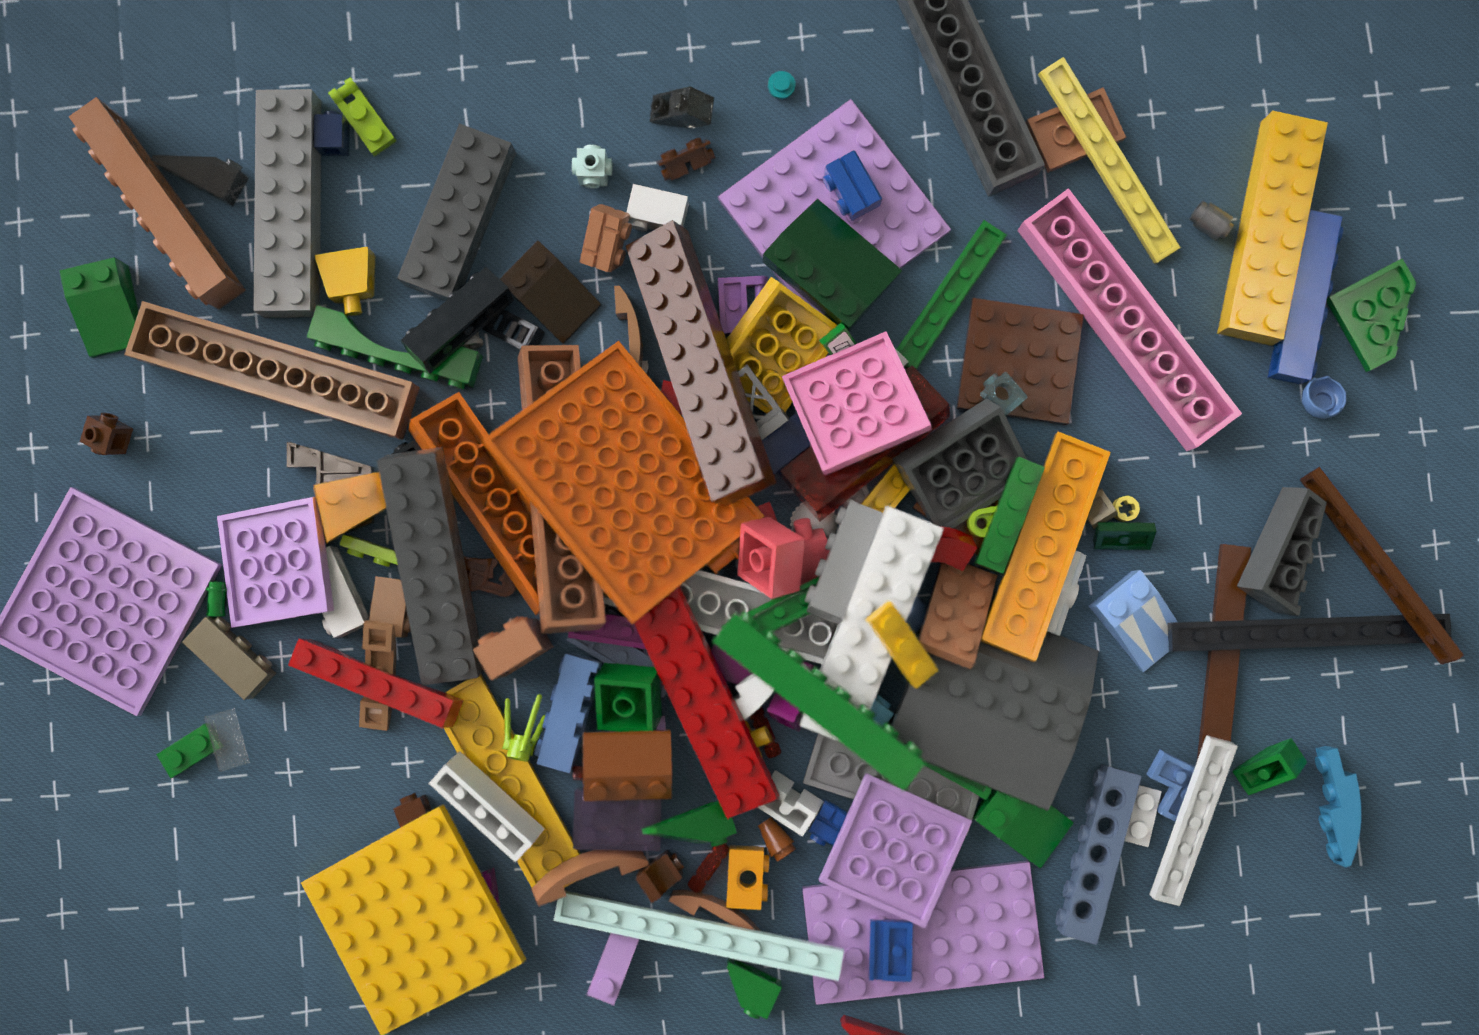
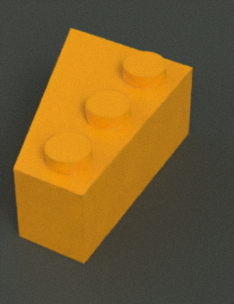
M379 472L317 484L313 488L326 544L386 510Z

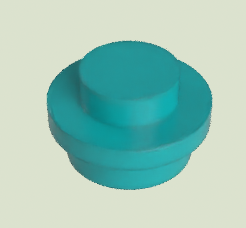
M786 71L775 72L768 80V90L773 97L786 99L795 90V80Z

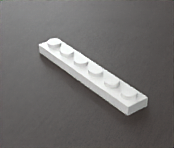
M1206 736L1149 894L1154 900L1180 906L1238 747L1234 743Z

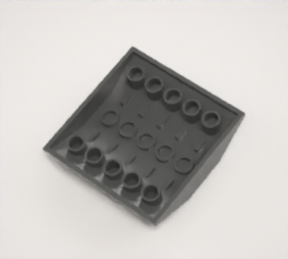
M989 607V609H988L986 621H987L988 615H989L990 610H991L990 607ZM1047 631L1035 662L1028 661L981 641L975 663L971 669L927 652L938 671L917 689L912 687L907 680L891 726L900 733L897 738L905 744L911 741L923 751L921 756L925 762L1048 811L1077 746L1092 697L1099 651Z

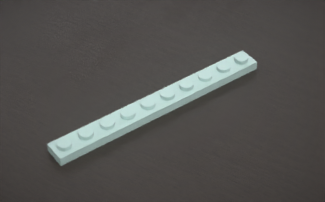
M565 891L566 896L557 900L554 921L839 981L844 953L843 948Z

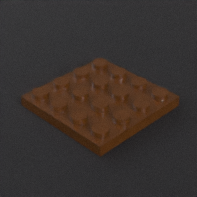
M973 298L971 300L956 409L969 410L987 398L1001 406L1005 416L1062 425L1069 424L1084 314Z

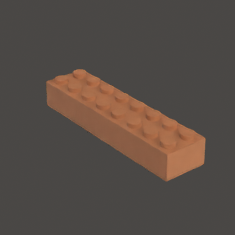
M97 97L71 114L69 118L75 125L72 128L73 132L83 143L87 142L91 147L88 151L96 163L99 165L103 164L107 172L104 175L114 187L119 186L123 192L120 196L121 199L131 210L135 209L139 214V217L136 219L143 229L147 232H152L156 238L153 240L154 245L162 254L167 253L172 260L169 263L170 267L179 277L183 276L188 283L185 285V288L196 300L199 298L206 306L210 304L220 309L246 291L122 117Z

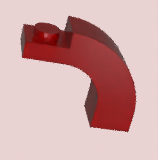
M942 527L944 529L930 562L945 563L963 571L977 549L974 539L971 535L960 530Z

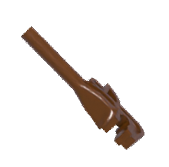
M464 556L470 591L482 590L502 597L510 596L515 592L516 586L505 570L498 579L502 581V585L489 581L490 578H494V569L498 566V560Z

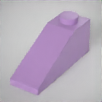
M610 933L587 995L611 1005L615 1004L638 944V938Z

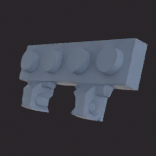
M613 608L608 612V614L622 615V613ZM568 637L566 639L604 663L654 667L646 649L642 651L634 647ZM660 679L661 697L664 698L667 692Z

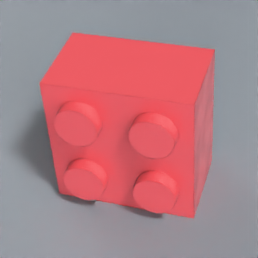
M771 517L741 523L737 575L771 599L800 591L804 538Z

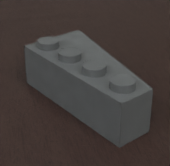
M1282 487L1237 587L1272 612L1299 616L1301 606L1297 604L1300 592L1305 593L1307 581L1303 580L1307 564H1312L1314 557L1311 546L1313 539L1319 536L1327 502L1309 488Z

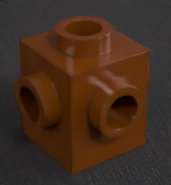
M103 412L101 415L87 416L80 442L89 446L91 452L95 454H126L133 428L118 421L119 417L114 414Z

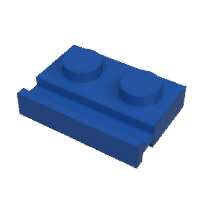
M870 919L869 981L912 982V922L908 920Z

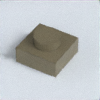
M1102 489L1096 492L1087 517L1093 529L1097 527L1098 522H1107L1118 515L1117 510Z

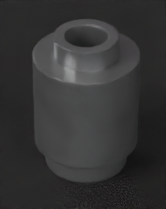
M1202 201L1189 218L1194 223V227L1215 241L1219 237L1224 239L1234 226L1231 223L1233 217L1211 202L1207 204Z

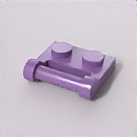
M767 276L718 278L720 323L725 335H730L747 311L746 287L755 288L756 299L768 282Z

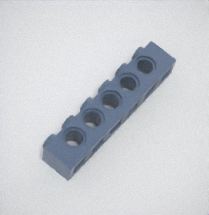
M1101 764L1100 769H1097L1094 773L1093 786H1095L1093 797H1089L1086 803L1085 813L1088 814L1085 825L1082 824L1079 829L1078 841H1080L1078 853L1074 852L1070 863V868L1073 870L1070 881L1067 880L1064 885L1063 897H1065L1063 909L1059 908L1055 924L1058 926L1057 930L1063 936L1094 945L1098 943L1142 777L1138 774ZM1115 789L1117 793L1116 800L1111 804H1107L1105 799L1107 792ZM1108 817L1110 822L1108 829L1099 831V821L1102 818ZM1100 845L1102 847L1101 856L1097 859H1092L1090 855L1092 848ZM1088 874H1094V883L1089 887H1084V877ZM1080 902H1087L1085 913L1077 915L1075 912L1076 906Z

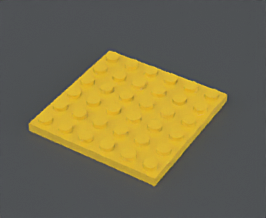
M444 804L301 882L380 1035H384L522 964L526 960Z

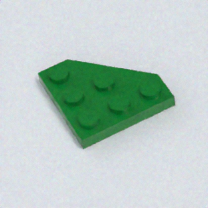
M1403 258L1339 291L1326 300L1366 372L1396 357L1398 349L1396 345L1399 334L1403 331L1409 310L1407 309L1408 302L1416 285V281Z

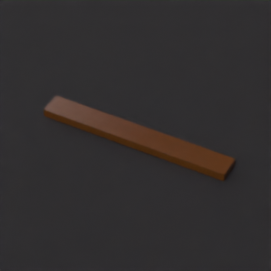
M1318 467L1303 476L1300 481L1306 488H1309L1327 502L1325 514L1437 661L1443 665L1463 657L1464 654L1323 470Z
M1220 544L1212 621L1244 620L1246 593L1238 588L1237 585L1250 559L1251 547ZM1240 649L1208 651L1197 761L1206 736L1231 742Z

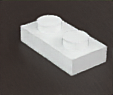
M1139 785L1125 837L1126 842L1149 847L1162 791Z

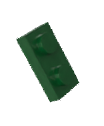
M1098 522L1093 538L1094 549L1151 550L1157 532L1155 523Z

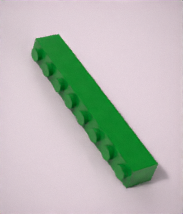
M735 611L716 635L713 643L904 791L926 764L921 756L923 751L913 742L908 741L905 744L897 738L900 733L887 722L882 726L873 719L876 714L864 704H861L860 707L850 701L852 695L839 685L836 689L826 682L829 677L817 667H814L812 670L803 664L805 658L792 648L786 651L779 645L782 640L769 630L763 633L755 626L758 621L745 611L740 615Z

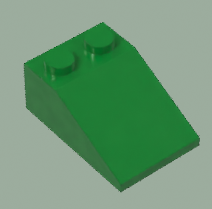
M114 257L59 270L65 299L89 357L93 358L126 350L139 312L129 265Z
M994 789L991 790L987 800L983 799L973 815L974 820L1040 869L1074 823L1052 805L1046 811Z

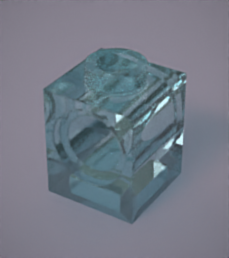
M1006 371L1001 376L994 373L983 383L985 389L980 393L984 400L987 398L1001 406L1005 416L1028 398ZM996 387H1003L1007 390V400H1001L996 396Z

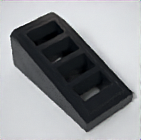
M503 310L482 328L487 333L521 350L522 346L539 345L545 335V332L539 327L506 310ZM502 315L503 318L496 330L493 329L499 316ZM510 320H512V324L510 325L506 335H504L503 333L505 329L507 328ZM520 326H523L517 339L514 340L513 338L515 337L518 329L520 328Z

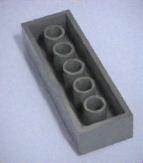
M459 123L397 279L404 286L447 301L452 292L459 290L465 285L516 156V151L511 142Z

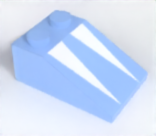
M1141 570L1128 573L1089 605V608L1142 672H1145L1169 652L1167 623L1178 622L1160 593Z

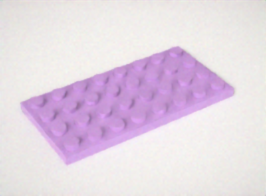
M1028 860L951 869L926 928L913 923L912 982L869 981L870 919H905L826 884L802 887L808 941L844 949L839 981L813 976L816 1005L1044 978L1032 876Z

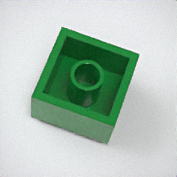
M604 663L594 679L597 730L617 732L655 731L662 717L660 677L655 667Z

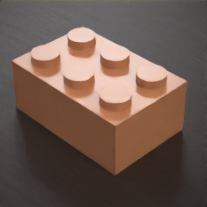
M516 617L503 625L504 631L500 633L491 632L479 639L478 643L480 646L473 650L490 679L494 680L506 677L554 646L546 633H541V625L537 618Z

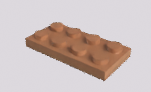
M940 563L918 638L926 652L968 669L973 667L997 575L969 564L961 571L948 564Z

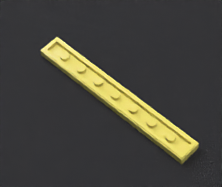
M1062 57L1042 70L1038 76L1153 263L1160 262L1181 247L1065 58Z

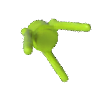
M541 694L536 696L524 736L515 734L514 739H511L510 699H505V739L502 749L508 750L506 757L529 762L530 756H533L535 745L543 730L542 726L545 715H543L531 739L530 736L542 700Z

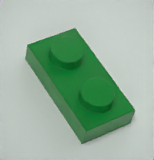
M205 723L156 755L169 777L175 778L221 749L223 745L210 724Z

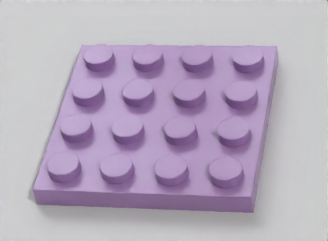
M316 497L217 516L231 628L334 611L324 531Z
M865 773L819 877V881L926 928L972 820L906 790L902 791L895 785Z

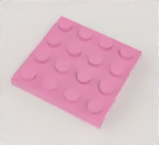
M883 332L782 376L824 476L932 430L926 413L887 332Z

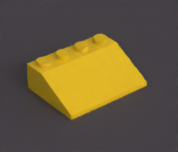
M771 277L726 340L737 371L748 364L776 403L786 412L792 404V400L782 376L825 358L828 352L819 340L833 330L837 324ZM745 373L740 377L745 393L752 394L753 382ZM756 387L755 394L762 395V393ZM747 397V400L751 403V397ZM754 399V405L766 414L773 409L766 399Z

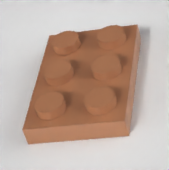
M1104 87L1087 94L1116 143L1124 141L1126 136ZM1058 107L1027 119L1026 125L1045 163L1047 172L1088 156Z

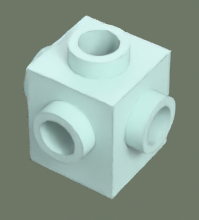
M586 145L584 148H577V158H572V174L577 176L580 186L587 188L608 186V175H612V158H608L606 150L601 149L597 145Z

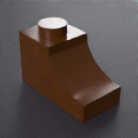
M668 849L648 862L649 866L639 869L635 878L651 903L661 898L672 885L683 878L684 873L682 869L685 868L683 862L676 853L671 855Z

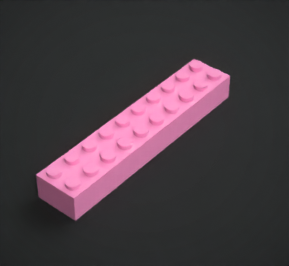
M1069 188L1021 224L1017 231L1079 312L1084 314L1085 320L1186 451L1197 448L1242 414Z

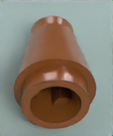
M772 817L758 825L770 857L774 856L777 862L796 850L793 845L795 841Z

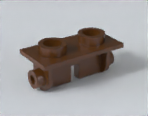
M701 137L685 143L687 148L679 152L674 148L660 155L662 159L656 161L659 166L664 165L665 169L661 170L664 180L670 179L673 181L689 173L685 165L688 161L693 170L711 164V160L715 159L714 152L711 148L706 149L705 147L711 144L710 141L706 139L702 141Z

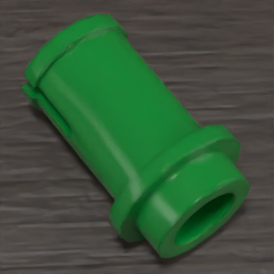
M211 581L209 582V587L205 589L208 590L206 616H226V582Z

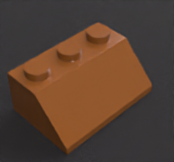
M671 730L583 733L584 801L672 799Z

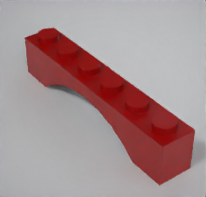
M299 638L288 666L441 728L454 727L464 701L443 691L409 681L370 666L338 649L313 639Z

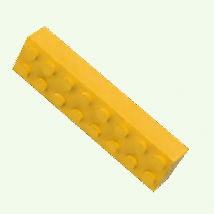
M1272 111L1261 121L1217 334L1270 346L1284 340L1328 122Z

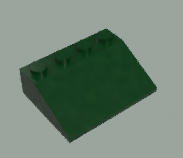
M818 198L763 253V263L827 318L837 325L842 323L849 332L902 272L897 265Z

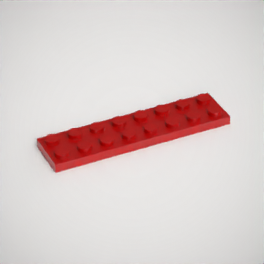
M679 586L634 622V625L727 819L777 800L780 794L691 607Z

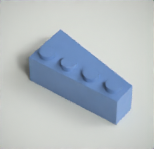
M573 652L565 653V656L562 657L558 673H560L558 683L554 685L550 698L553 701L550 712L547 711L542 728H545L543 740H538L534 755L538 756V765L566 773L573 771L595 696L594 679L604 662Z

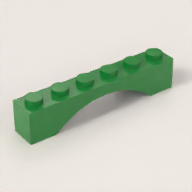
M316 305L307 338L315 342L314 347L329 352H331L332 347L342 350L341 355L357 359L358 355L368 358L367 362L384 367L385 363L395 365L394 370L411 375L413 370L422 373L421 378L433 382H438V378L449 381V386L464 390L465 386L474 388L483 358L478 351L460 347L429 374L409 353L390 350L375 344L357 328L352 319L346 314Z

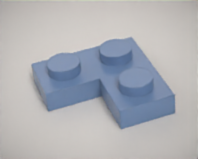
M1159 750L1146 775L1169 787L1158 806L1157 812L1176 822L1195 766L1162 750Z

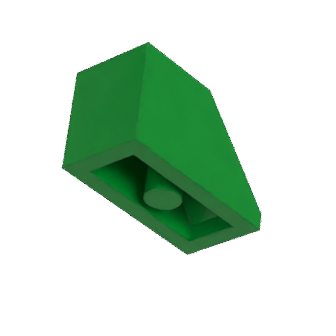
M1289 738L1265 748L1236 767L1232 772L1246 793L1251 795L1297 778L1306 765L1307 760L1293 739Z
M728 958L727 969L739 1004L744 1008V1013L755 1019L760 1017L768 1019L782 988L781 980L740 960Z

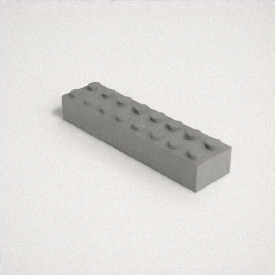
M312 89L256 90L254 312L264 318L313 317L316 305L320 306V272L315 255L320 254L321 154L314 148V114H321V100Z

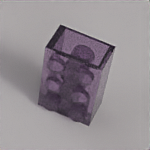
M578 787L574 793L573 849L660 851L662 837L643 835L642 828L662 821L663 799L584 801V787Z

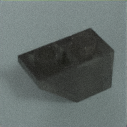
M691 86L653 95L650 122L684 128L711 125L714 97Z

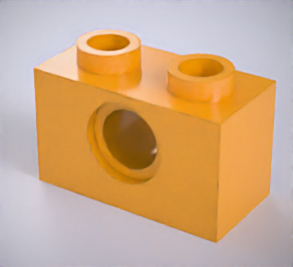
M730 845L726 908L761 910V902H767L768 884L762 883L763 872H769V855H764V847ZM749 870L755 873L756 879L753 883L746 884L741 881L740 875L744 871Z

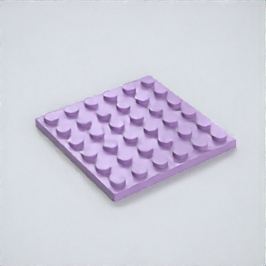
M851 99L718 196L720 203L762 258L763 253L776 238L817 198L900 269L951 231ZM854 150L881 195L882 202L876 209L851 221L848 215L843 216L836 204V201L839 199L834 190L829 192L824 184L823 176H825L824 171L827 164L838 158L840 159ZM773 271V273L785 287H787L789 290H791L805 302H807L816 310H818L815 306H813L809 301H807L802 295H800L795 289H793L788 283H786L781 277H779Z
M70 487L0 615V644L131 714L141 716L208 593V590H205L206 587H209V582L215 580L222 564L77 488Z

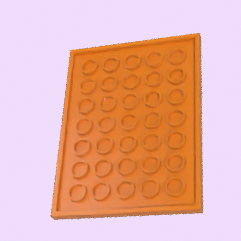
M619 341L486 436L482 441L484 446L631 624L636 622L737 540L741 533V523L764 517L749 497H745L728 506L711 501L683 417Z

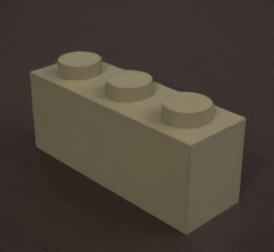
M205 617L182 643L243 700L253 699L277 674L271 669L272 663L263 655H256L250 649L252 647L251 643L240 635L237 637L230 630L231 625L224 618Z

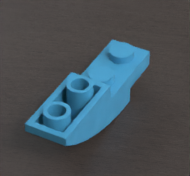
M1323 746L1315 748L1317 753L1315 764L1318 771L1322 773L1324 785L1322 786L1323 794L1330 804L1319 806L1321 813L1319 815V824L1322 830L1326 832L1328 840L1326 850L1329 858L1338 865L1349 867L1356 853L1361 827V799L1357 775L1343 771L1338 748Z

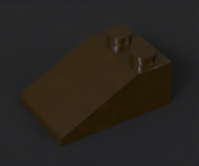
M538 240L500 278L509 287L511 295L562 344L602 305Z

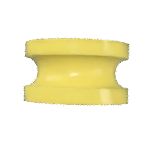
M1123 496L1113 502V506L1118 512V515L1114 518L1118 521H1131L1138 516L1140 507L1135 498ZM1122 501L1125 505L1130 504L1132 510L1128 511L1130 513L1128 517L1126 513L1119 512V508L1123 506L1120 504Z

